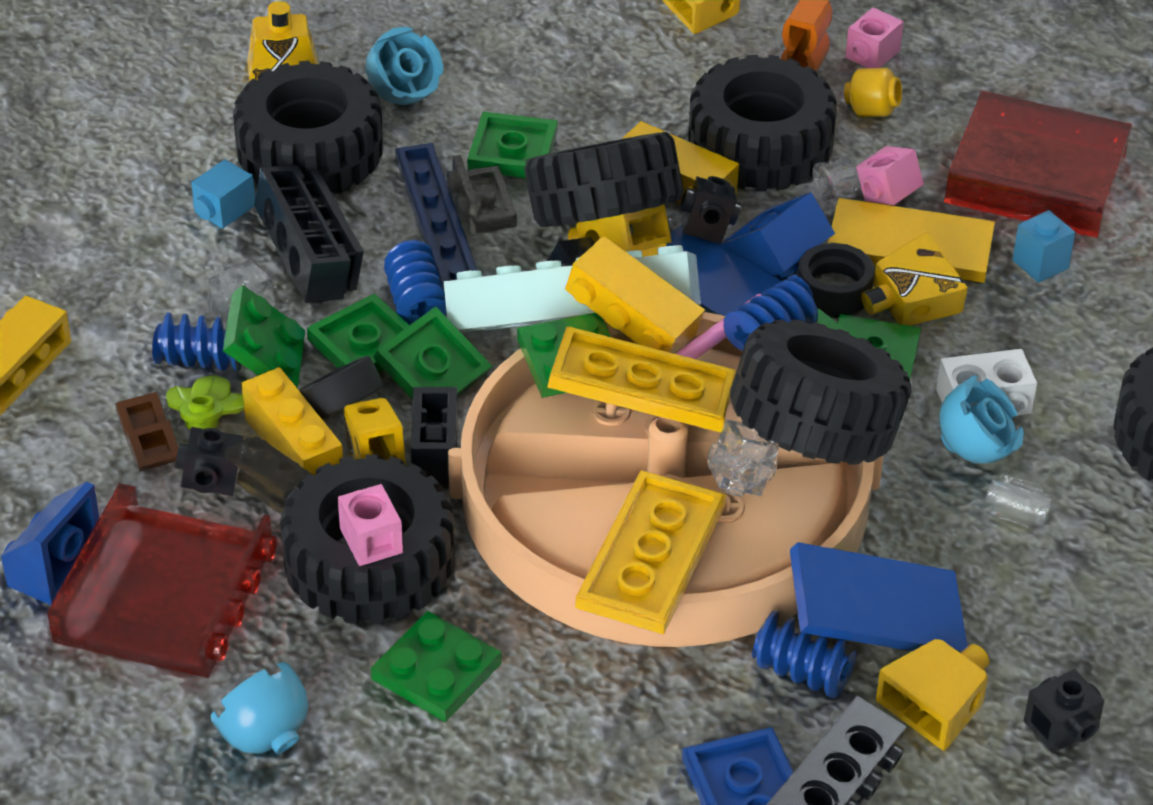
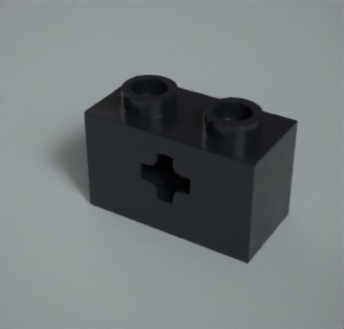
M414 387L410 448L411 465L414 464L427 473V477L432 476L441 486H449L448 451L451 448H457L458 439L457 387Z

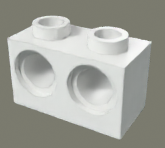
M1022 349L940 359L936 390L942 403L945 397L959 384L975 375L978 376L976 379L978 382H982L987 378L1004 391L1014 405L1018 415L1032 414L1037 382ZM972 402L969 405L972 407L976 405L978 402Z

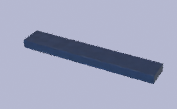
M433 143L396 148L395 159L423 242L431 247L444 290V281L457 280L456 273L478 271Z

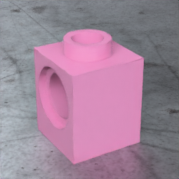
M871 8L848 28L845 58L867 68H881L901 49L904 21L876 8Z
M885 146L856 166L865 202L895 205L924 185L915 149Z
M382 484L338 497L340 530L359 566L403 553L401 519Z

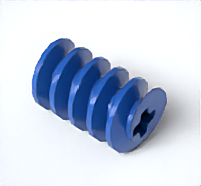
M408 240L397 244L388 252L384 259V270L396 307V313L409 325L435 306L445 316L447 315L445 292L433 252L428 244L419 240Z
M792 275L787 280L777 283L775 287L767 289L762 295L752 298L750 302L742 304L737 310L727 313L724 318L723 327L730 343L738 350L743 351L749 334L766 322L771 324L774 320H784L786 322L803 320L805 323L814 324L818 320V311L812 291L807 283L799 276Z
M167 312L162 324L159 323L155 328L152 341L154 364H161L164 358H166L167 363L177 366L182 359L186 367H193L197 361H199L202 368L209 369L214 361L218 370H226L231 363L235 371L239 372L242 367L241 363L223 351L226 329L223 328L221 317H216L212 328H207L205 316L200 315L195 327L190 324L188 314H183L179 325H174L172 313Z
M773 610L759 629L754 642L752 658H757V665L762 669H769L773 666L774 672L780 677L790 673L792 681L797 684L807 680L808 687L813 691H819L824 687L827 697L836 698L840 695L851 676L857 658V650L847 655L845 654L846 640L839 639L835 646L830 648L828 647L829 637L819 636L814 641L811 640L812 634L795 633L796 619L793 617L788 618L785 624L780 627L778 626L779 611Z

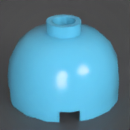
M409 27L393 28L379 37L367 55L365 67L368 82L375 88L379 97L387 102L401 106L415 104L429 96L438 87L439 76L443 74L442 58L433 41L426 35L421 38L418 34L411 32L414 29Z
M973 375L959 384L945 397L939 413L941 439L949 451L956 453L967 461L974 464L994 463L1004 459L1022 446L1024 432L1022 427L1015 430L1012 418L1018 415L1004 391L987 378L982 382H978L976 380L978 376ZM972 402H978L976 405L972 407L969 405Z
M278 663L277 666L282 672L272 676L269 675L266 669L257 672L239 684L220 701L225 708V711L220 716L213 710L210 715L212 723L232 747L244 753L262 754L273 749L276 754H280L291 748L300 739L297 731L306 721L308 713L307 692L289 663Z

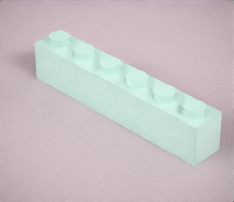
M682 245L658 248V255L642 257V251L639 250L626 251L688 298L701 305L695 254L688 251L683 252ZM561 261L536 263L537 270L521 272V266L496 268L497 275L483 277L481 271H464L456 273L457 280L444 281L447 319L461 333L528 326L595 312L586 305L576 301L565 290L572 266L561 267Z

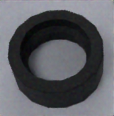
M827 243L817 245L803 254L799 260L797 276L802 278L812 291L817 310L820 309L829 316L839 317L840 314L852 315L864 309L861 294L873 288L875 267L871 258L862 250L848 244ZM825 273H839L853 278L856 282L851 285L833 286L822 283L815 277Z
M365 356L302 387L299 391L320 418L323 419L343 410L349 404L357 403L384 387V383L371 357Z

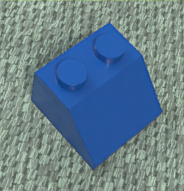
M812 192L764 210L724 239L721 245L769 274L776 275L780 280L798 270L799 265L797 262L807 250L822 244L833 236L835 232Z
M85 482L54 497L42 511L34 515L30 525L20 536L6 546L1 558L7 587L52 606L101 551L104 543L94 484Z

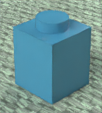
M226 159L191 182L194 212L202 219L208 220L222 229L254 207L255 190L253 175Z
M1050 210L1018 224L1012 261L1038 283L1069 269L1075 231Z

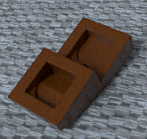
M157 392L115 403L119 422L139 471L176 462L178 444L170 421L166 420Z

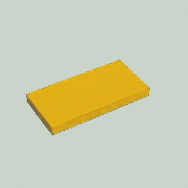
M838 198L831 226L835 234L828 239V243L848 244L858 248L868 255L874 266H876L882 258L923 233L929 232L962 280L985 283L995 221Z
M566 327L547 388L722 432L730 400V389L737 370L585 330Z
M640 470L575 597V608L664 635L726 506V494Z

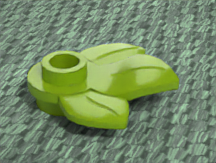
M219 375L203 376L194 382L193 387L174 386L166 392L168 407L180 411V417L185 421V426L188 429H191V427L201 429L215 428L218 426L219 418L222 415L235 414L244 410L243 394L231 393L230 381Z

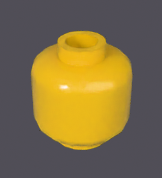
M889 68L857 69L852 75L851 82L845 83L846 104H851L854 113L859 117L889 116L893 113L895 107H899L901 104V80L899 77H895Z

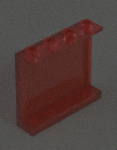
M981 91L948 172L944 203L1021 221H1026L1050 210L1074 230L1075 233L1098 238L1104 210L1122 157L1126 156L1132 124Z
M119 483L47 611L53 643L209 678L216 662H222L226 656L229 636L233 627H240L243 621L245 603L249 595L256 594L259 588L261 570L265 562H271L274 558L277 537L272 535L270 516L263 515L256 531L138 506L136 487Z

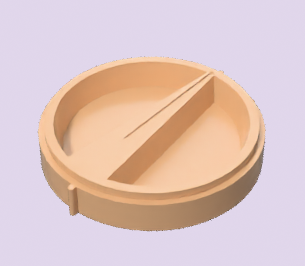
M704 312L695 336L687 344L724 319L725 316ZM603 319L612 338L637 344L620 330L611 327ZM726 337L697 358V360L737 370L743 351L734 347ZM520 348L501 363L486 379L474 397L466 415L462 431L461 448H451L448 451L449 496L452 499H462L463 514L469 534L479 554L491 571L521 599L546 615L577 630L618 642L654 647L700 646L730 641L754 634L759 631L773 610L779 611L778 623L798 613L790 549L797 542L857 553L867 527L871 490L880 488L884 455L869 463L863 461L857 465H849L847 462L834 464L827 463L825 459H810L803 457V454L793 450L789 452L778 447L779 444L771 440L766 441L758 436L755 429H749L744 425L741 417H738L733 409L731 398L722 432L571 393L542 398ZM640 470L726 494V506L664 635L575 608V597Z

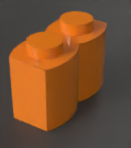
M829 0L798 1L783 26L782 39L785 50L780 60L788 61L792 59L798 61L803 68L809 66L816 72L818 71L828 54L830 45L826 32L832 21V7Z

